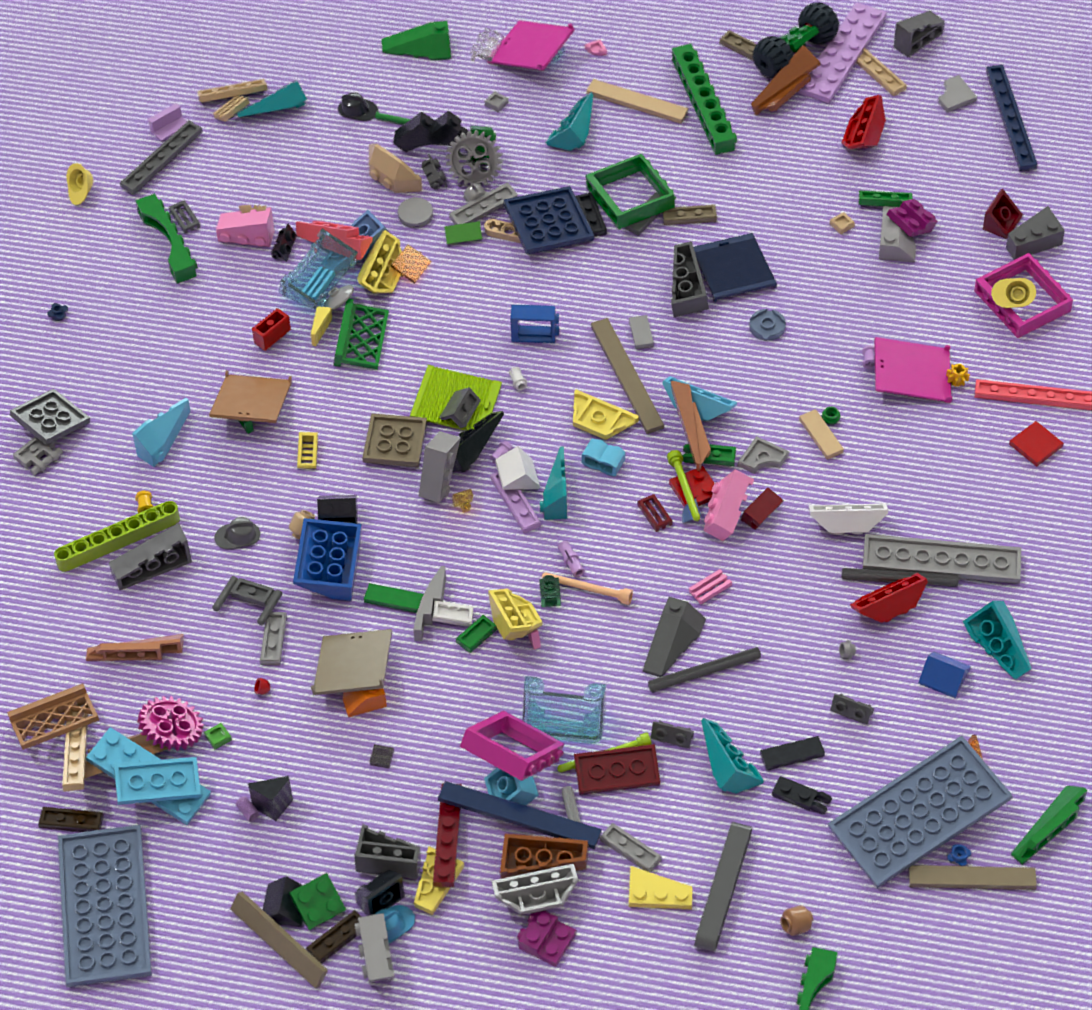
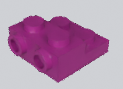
M914 199L903 201L900 207L889 209L886 214L910 237L932 232L938 222L931 212L926 211L923 205Z
M545 910L533 912L528 918L527 922L529 925L527 928H522L518 933L519 949L556 967L576 936L577 930L558 921L557 916Z

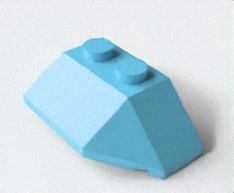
M669 376L663 380L662 384L673 406L677 408L670 381L688 383ZM689 384L692 403L695 402L702 421H709L737 406L738 402Z

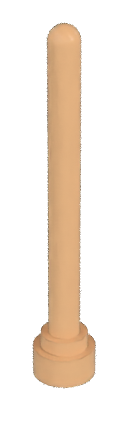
M547 572L542 574L543 580L615 597L622 604L629 605L632 600L633 590L631 589L615 590Z

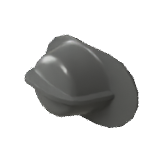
M238 517L232 520L230 524L219 528L215 533L214 540L220 548L233 549L253 545L259 540L261 532L259 527L248 518Z

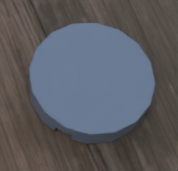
M762 309L756 311L751 316L749 327L751 333L756 338L764 341H773L784 334L786 321L784 316L778 311Z

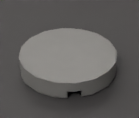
M409 198L398 207V217L405 226L415 228V226L422 227L433 218V208L431 203L425 199Z

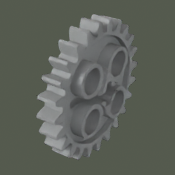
M469 130L467 136L462 132L460 134L461 138L456 136L454 138L456 142L452 141L450 143L453 148L449 147L447 149L451 153L445 157L450 159L446 163V165H451L448 171H454L452 177L458 176V183L463 180L464 186L468 182L472 188L475 183L481 185L483 182L486 186L488 180L492 182L494 180L493 176H498L499 173L496 170L502 169L498 165L503 162L502 159H499L503 153L497 152L500 146H494L496 140L491 142V135L487 138L484 137L485 132L478 135V130H476L474 135H472ZM478 145H481L485 148L484 153L478 151ZM465 148L468 151V155H462L460 149ZM486 155L489 156V158H480ZM472 156H474V158H479L476 162L473 159L469 160ZM481 163H487L489 169H482ZM464 166H470L472 172H466Z

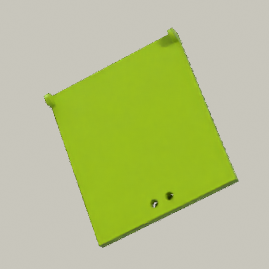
M428 365L410 417L427 418V422L464 431L474 429L473 425L493 412L502 382ZM470 387L481 399L466 427L460 428L451 418L446 420L439 418L455 391Z

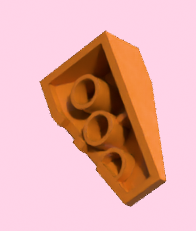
M384 688L343 692V703L348 718L387 707Z

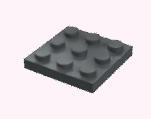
M55 389L49 390L10 410V416L45 445L90 423V417Z

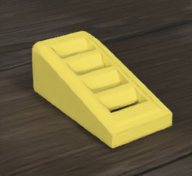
M318 306L316 309L311 330L312 346H317L332 321V309L330 307Z
M299 432L297 468L316 469L318 432ZM303 442H313V444H303ZM303 448H313V450H303ZM302 454H313V457L302 456ZM302 460H312V463H302Z

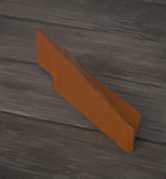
M802 46L789 60V64L779 71L751 103L754 115H759L765 109H769L770 112L776 111L811 81L808 73L820 66L821 63L805 46Z

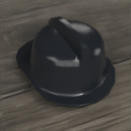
M356 92L343 95L342 102L338 106V112L341 116L360 121L374 119L376 112L379 111L374 102L364 99L361 94Z

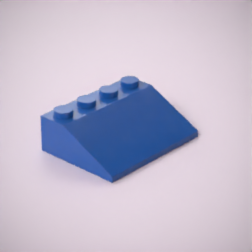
M304 518L293 584L331 599L352 601L361 544L362 524Z

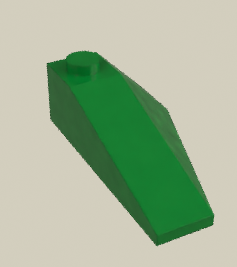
M448 21L429 22L381 39L382 52L385 54L399 56L409 54L413 55V58L423 56L429 57V60L434 61L451 59Z

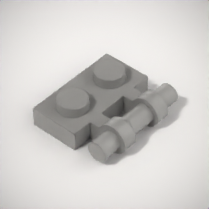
M34 437L16 451L13 457L26 469L33 464L34 467L30 469V472L35 476L39 472L42 473L51 462L57 461L59 456L63 454V451L60 447L53 451L52 448L55 447L54 442L45 445L37 437ZM43 455H47L42 461L39 460Z

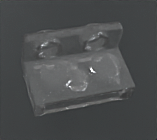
M485 28L483 33H479L476 40L477 44H473L471 48V61L475 62L476 58L480 57L491 62L504 39V34Z

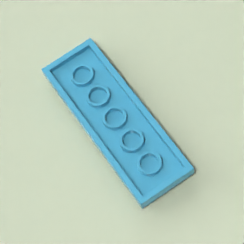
M111 727L86 756L87 762L114 779V764L161 760ZM200 785V798L151 803L188 825L211 795V791Z

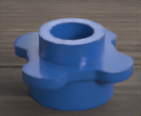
M954 844L951 854H948L947 859L950 862L958 863L959 866H966L967 859L972 853L964 845Z

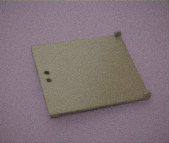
M392 629L323 636L314 685H311L313 695L384 688Z

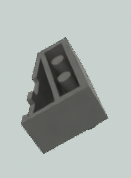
M929 10L897 22L894 48L909 58L944 33L945 20Z
M1047 206L1008 233L1006 249L1013 260L1027 253L1033 255L1062 245L1065 230L1049 206Z
M362 824L355 852L356 872L380 874L391 870L399 873L404 878H418L421 865L419 846L399 838L395 840L386 836L382 831L375 832L368 829L367 825Z

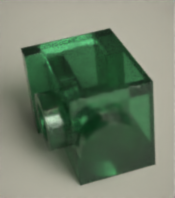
M546 575L543 579H539L541 607L561 606L559 577L554 578L552 575Z

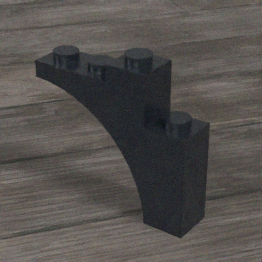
M421 111L395 131L393 144L404 152L425 145L451 146L450 143L452 141L456 142L454 139L456 136L461 138L460 134L462 132L467 136L468 130L461 126L462 119L450 111L445 112L436 120Z

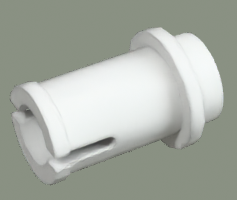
M511 368L509 375L513 380V387L518 391L524 390L527 387V380L523 378L520 368Z

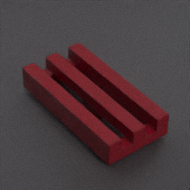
M655 494L637 501L638 507L655 532H658L659 528H666V525H673L672 519ZM652 500V502L654 503V505L656 506V508L658 509V511L660 512V514H661V515L663 516V518L665 519L664 521H662V519H661L660 516L658 515L657 511L655 510V508L652 506V504H651L649 501Z

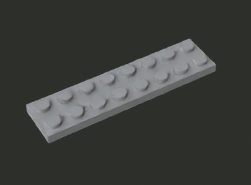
M865 534L863 569L958 575L960 579L1020 584L1021 547Z

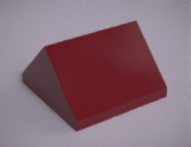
M1000 189L986 210L983 230L1007 239L1008 233L1014 230L1023 214L1004 189Z

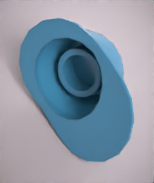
M403 905L382 909L375 914H384L389 944L409 931L415 923V914L410 908Z

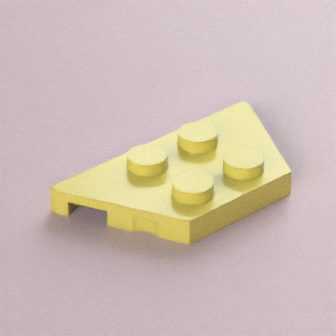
M577 389L574 391L573 426L607 440L639 421V416Z

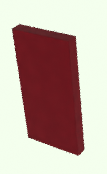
M655 744L574 754L579 795L658 786L661 784Z

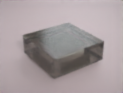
M374 744L369 761L370 765L390 769L394 748Z

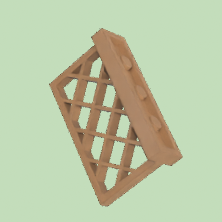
M83 683L7 712L22 750L99 721V717ZM72 711L79 712L76 717L70 716ZM85 713L92 714V716L82 718ZM59 719L57 724L51 723V721ZM65 721H71V724L63 725ZM34 726L40 727L38 731H32ZM46 728L53 729L48 733H44ZM27 736H33L32 739L24 742Z

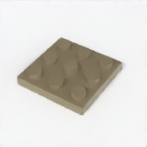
M371 413L362 457L363 462L419 467L427 418Z

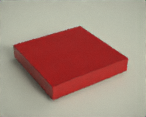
M1037 421L1033 422L1009 442L1010 446L1036 467L1061 449L1064 444Z

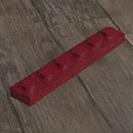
M440 802L433 887L454 888L461 808Z

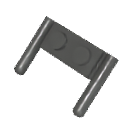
M231 576L212 609L219 611L227 597L231 595L233 598L265 607L257 620V623L262 626L283 593L280 590L275 591L274 588Z

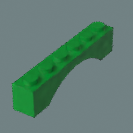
M155 193L135 200L137 212L143 223L160 231L171 244L168 264L176 284L197 277L195 270L198 268L194 258L191 259L189 248L187 246L184 247V240L181 234H177L178 230L175 223H171L170 214L164 210L163 201L161 199L158 200Z
M812 947L811 955H806L804 967H808L807 973H802L800 985L804 986L803 992H798L796 1002L797 1005H800L799 1010H810L817 994L833 981L838 952Z

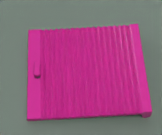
M519 20L487 62L490 64L498 63L504 66L511 65L512 67L517 66L544 71L575 29L571 23L566 27Z
M880 337L874 338L875 391L951 403V382H947L948 377L946 376L947 369H950V345L942 348Z

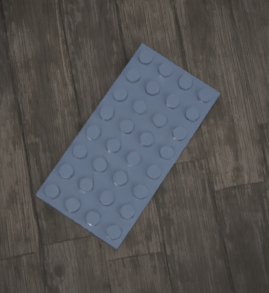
M960 736L829 822L828 827L878 889L1013 799V795L966 739Z
M141 825L59 835L58 852L66 987L152 976Z

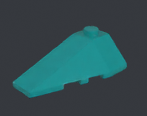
M295 80L278 89L276 93L264 97L259 102L248 106L236 114L238 117L292 108L294 106L297 109L305 105L304 101L307 100V97L298 81Z
M991 601L962 621L971 638L976 643H979L985 649L984 651L992 655L998 661V664L1014 679H1018L1032 670L1014 619L1004 601Z
M703 718L701 723L712 773L717 781V786L724 792L729 791L736 794L763 784L764 780L757 768L752 763L747 764L742 758L744 753L730 744L732 739L721 726L714 721Z

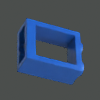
M511 304V342L555 343L556 336H559L560 326L556 325L559 324V313H556V306ZM519 321H549L551 326L520 325Z

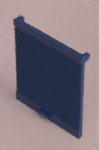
M753 233L694 246L698 265L713 295L714 303L718 299L772 286L777 288V282Z

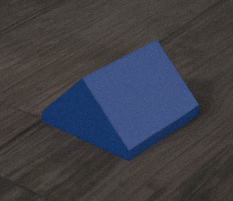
M932 652L927 656L918 684L956 698L971 666L937 652Z

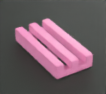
M719 569L691 586L689 592L700 604H703L732 586V581L728 580L727 576L723 575L722 570ZM724 582L723 584H721V585H719L718 587L714 588V587H715L716 585H718L719 583ZM707 591H710V592L706 593L705 595H703L702 597H700V595H702L703 593H705V592H707Z

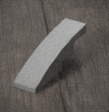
M441 566L422 597L413 629L414 641H422L424 625H432L435 600L443 602L446 582L445 566Z

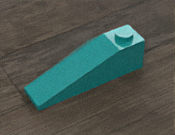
M592 92L578 100L569 111V115L559 123L561 126L558 131L556 129L553 130L545 142L548 146L571 151L576 147L578 149L586 143L585 139L589 134L594 96Z
M560 446L543 492V501H540V512H544V520L567 519L564 446Z

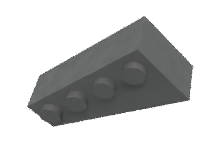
M178 523L110 561L109 565L119 590H123L192 563L188 540Z

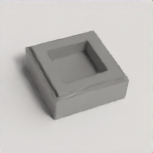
M494 91L484 102L486 107L499 113L508 104L509 99Z

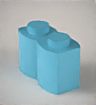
M591 439L582 453L581 463L589 468L600 470L604 474L616 476L625 461L626 452L618 446L606 444L603 440Z

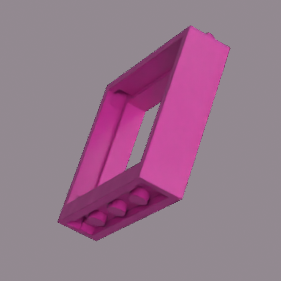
M1030 253L977 278L975 282V293L1017 338L1071 312L1073 299L1070 297V294L1065 292L1060 283L1055 281L1050 276V273ZM1026 270L1057 305L1023 321L1012 308H1004L997 305L993 301L991 293L992 287L999 280L1009 279Z
M504 710L467 728L460 744L461 748L521 781L558 762L564 753L562 751L564 747L563 742ZM504 733L538 753L524 758L490 738Z

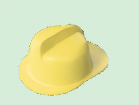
M74 163L68 168L66 175L68 195L71 203L80 205L84 202L93 186V176L81 164Z
M1026 278L1003 279L995 283L991 295L993 301L1000 307H1024L1034 301L1036 288L1032 281Z

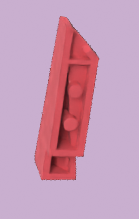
M313 221L312 223L296 222V235L298 237L357 260H361L373 241V237L359 235L358 227L324 221Z

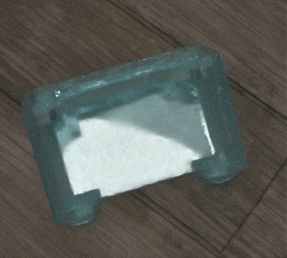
M323 228L317 234L319 240L317 239L315 243H312L311 249L293 272L290 271L288 275L285 274L280 281L279 293L284 297L315 310L318 306L323 307L325 305L329 292L335 288L349 268L353 269L358 262L356 259L358 252ZM319 267H323L324 270L325 268L329 269V272L333 270L336 276L316 300L302 292Z
M525 676L522 721L557 740L597 743L602 739L606 716V684L592 683L585 688L584 696L544 692V682L540 678Z

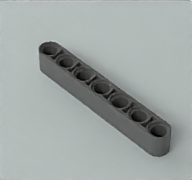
M732 822L696 934L694 947L715 952L751 838L752 826Z

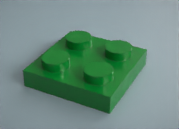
M328 873L289 892L308 930L346 910Z

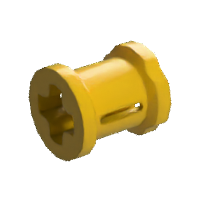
M139 491L135 495V500L138 502V513L154 507L151 503L152 493L150 491Z

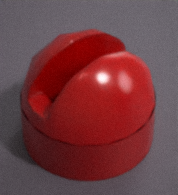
M257 678L254 692L261 695L267 694L271 688L269 681Z

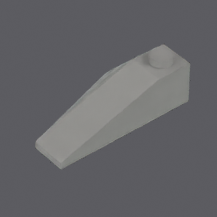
M883 206L879 259L915 262L916 245L913 237L906 234L886 215L889 209L897 207Z

